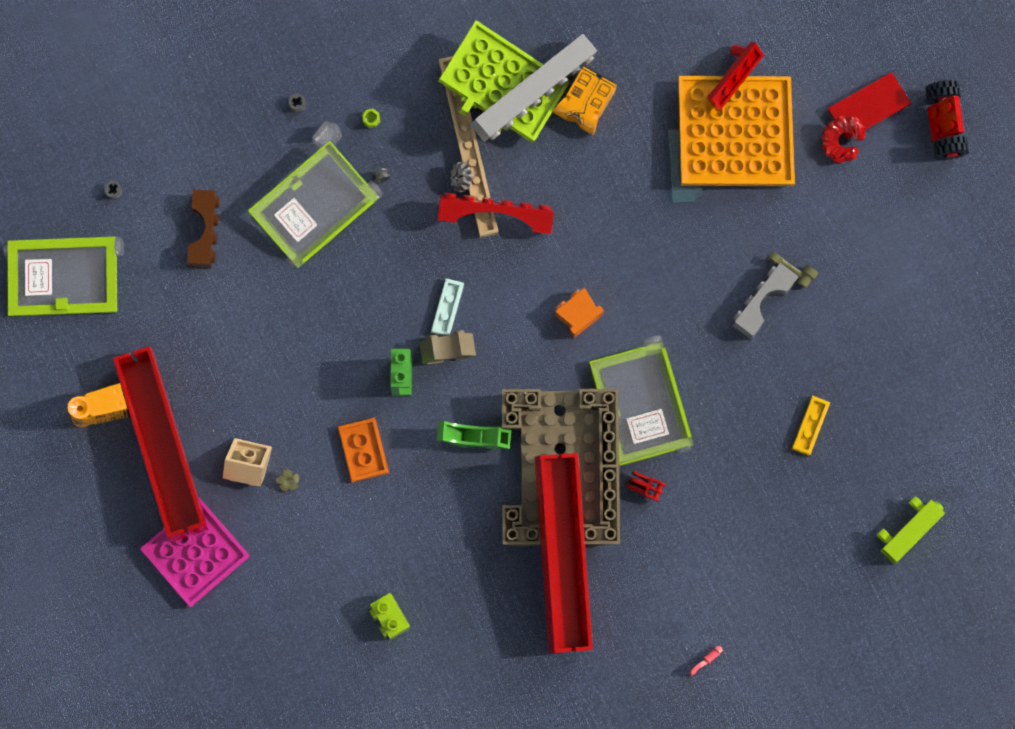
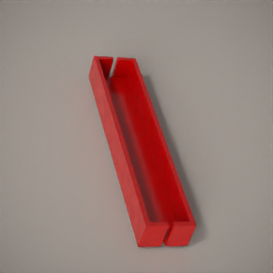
M148 346L133 351L138 359L134 361L130 353L115 357L113 360L167 538L174 542L188 537V532L194 535L209 529L154 351Z
M578 453L535 456L549 653L593 650Z

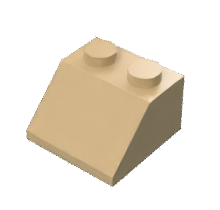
M234 438L225 459L223 479L260 487L265 477L272 447Z

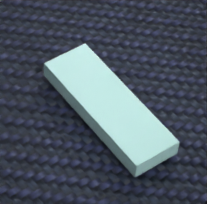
M445 279L431 334L439 336L450 335L464 283Z

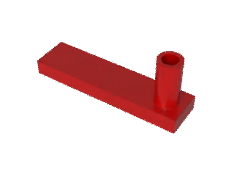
M750 42L746 48L739 45L731 46L730 54L738 57V59L707 97L715 110H722L763 58L764 54L757 43Z

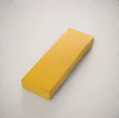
M815 396L811 397L792 450L810 456L830 402Z

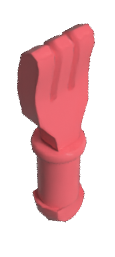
M717 646L707 656H704V661L697 664L691 670L690 676H693L698 669L706 664H711L723 651L722 647Z

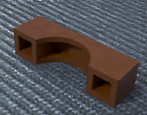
M193 189L191 208L193 213L199 215L205 221V230L199 240L188 245L187 264L189 268L212 269V264L216 263V252H213L214 245H217L218 241L215 226L219 225V215H216V210L220 208V197H217L215 190Z

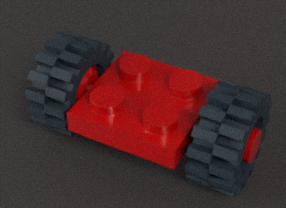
M940 80L928 84V86H925L927 103L934 104L927 107L935 159L952 160L953 158L958 159L968 155L967 137L960 136V134L964 133L960 106L961 93L959 82L957 80Z

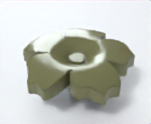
M286 469L283 470V475L280 474L276 477V483L280 484L279 486L282 491L287 492L288 489L291 491L296 490L299 487L297 483L299 482L300 475L298 473L292 474V471Z

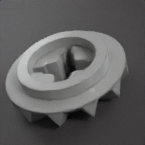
M458 162L453 165V170H450L452 174L450 177L452 180L451 186L454 187L455 191L465 192L471 185L472 172L467 163Z

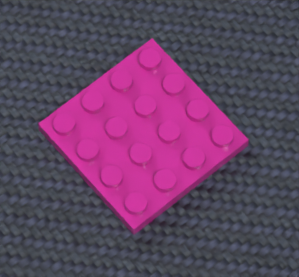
M200 498L199 500L209 530L194 535L188 532V537L171 542L167 538L165 528H163L140 548L190 608L250 558V555Z

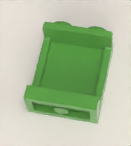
M391 349L392 396H412V357L410 349Z

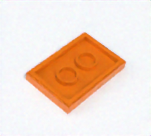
M375 417L338 426L352 483L389 474Z

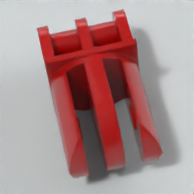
M632 471L631 474L639 479L630 477L628 481L633 485L627 484L625 488L643 495L644 498L659 502V495H662V488L666 484L654 479V477L650 478ZM652 482L658 484L656 488L651 486ZM648 490L653 491L654 495L651 496L647 494Z

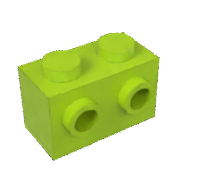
M391 593L370 604L372 609L369 612L375 621L377 619L380 621L382 626L379 629L384 638L388 636L392 640L411 628Z

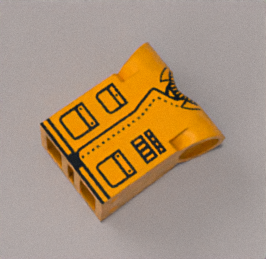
M583 66L566 97L560 101L552 113L565 120L576 122L581 129L594 135L598 119L616 91V83Z
M120 383L87 393L85 396H76L68 403V412L72 422L80 428L129 417Z

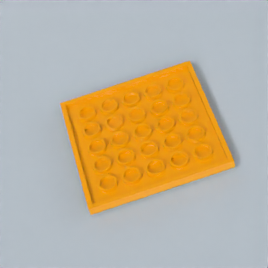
M723 76L678 77L681 186L795 185L791 77L748 76L721 111L715 110L707 97Z

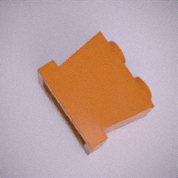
M585 288L581 291L579 289L570 296L571 299L567 302H561L555 311V316L570 328L569 333L573 338L577 337L604 315L602 307L600 305L598 307L595 306Z

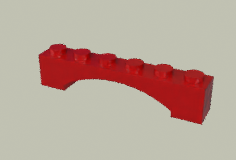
M445 193L440 195L437 219L439 221L457 223L458 218L468 214L497 212L511 215L531 226L532 232L551 234L554 210L549 205L544 204L534 207L531 206V203L520 202V205L512 204L513 201L510 200L494 202L493 198L483 197L482 200H477L475 196L464 195L461 198L456 197V194Z

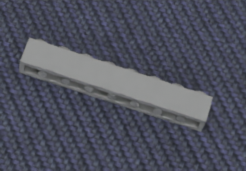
M582 34L478 116L470 124L484 142L489 138L493 141L501 134L499 130L503 127L505 130L514 124V118L518 117L520 119L528 112L526 109L529 106L534 108L541 102L540 98L543 95L548 97L555 91L553 87L557 84L559 87L568 80L566 78L568 75L574 76L578 73L583 63L588 65L595 59L593 55L597 50L586 36Z

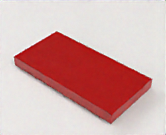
M891 72L829 107L828 112L833 119H838L839 116L856 117L860 120L866 131L910 106L911 101ZM842 133L847 141L853 138L850 133Z

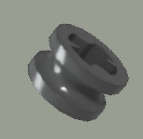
M293 94L289 98L290 109L294 112L303 111L306 107L305 98L301 94ZM300 99L302 105H297L295 107L293 101H298Z
M388 168L378 169L372 173V176L376 178L374 180L376 184L386 182L391 178L387 174Z
M116 181L108 182L104 188L107 197L113 200L120 198L123 192L120 184ZM112 186H113L114 188H115V187H118V188L116 189V190H117V193H116V194H113V192H112V193L110 194V192H111L110 187H112Z

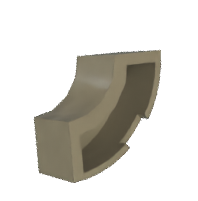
M464 330L455 331L453 335L442 337L429 335L426 337V340L419 342L422 364L444 363V360L455 358L456 361L476 356L473 334L464 333Z

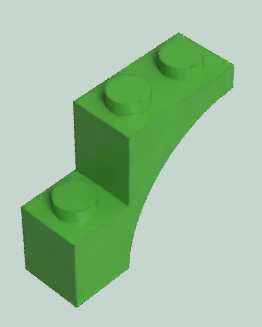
M439 421L437 441L461 448L510 449L511 430L461 425L446 421Z

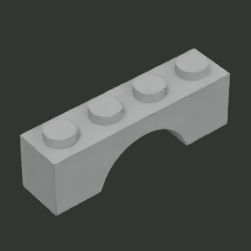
M781 263L777 268L775 266L771 268L767 274L769 276L767 281H761L756 288L757 294L754 297L751 295L745 302L747 307L744 311L739 310L733 318L735 320L733 327L751 340L764 323L760 312L762 300L773 294L785 296L798 279L796 274Z

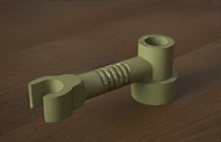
M772 252L769 260L777 265L781 263L796 274L799 278L797 283L804 288H807L810 282L815 280L819 274L808 265L801 271L775 252Z

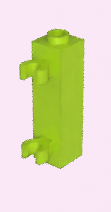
M915 496L909 502V505L917 510L918 513L893 538L884 528L876 535L886 544L881 552L893 564H896L945 514L944 508L939 502L930 500L924 505Z

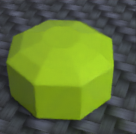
M374 109L365 110L362 114L363 125L368 128L377 127L380 123L379 112Z

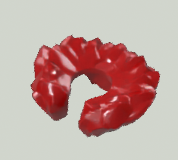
M839 116L838 119L834 118L829 125L825 126L821 136L823 140L822 148L825 151L824 153L832 158L835 163L851 162L857 158L858 148H845L838 142V138L842 133H850L855 140L864 141L866 136L865 129L856 117Z

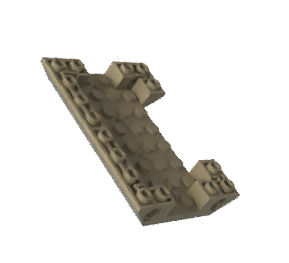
M502 389V428L521 430L522 505H502L503 545L541 546L534 457L557 454L554 450L557 444L565 446L566 451L563 454L578 453L585 546L620 544L618 389H579V391ZM563 406L565 414L557 416L554 413L555 407Z

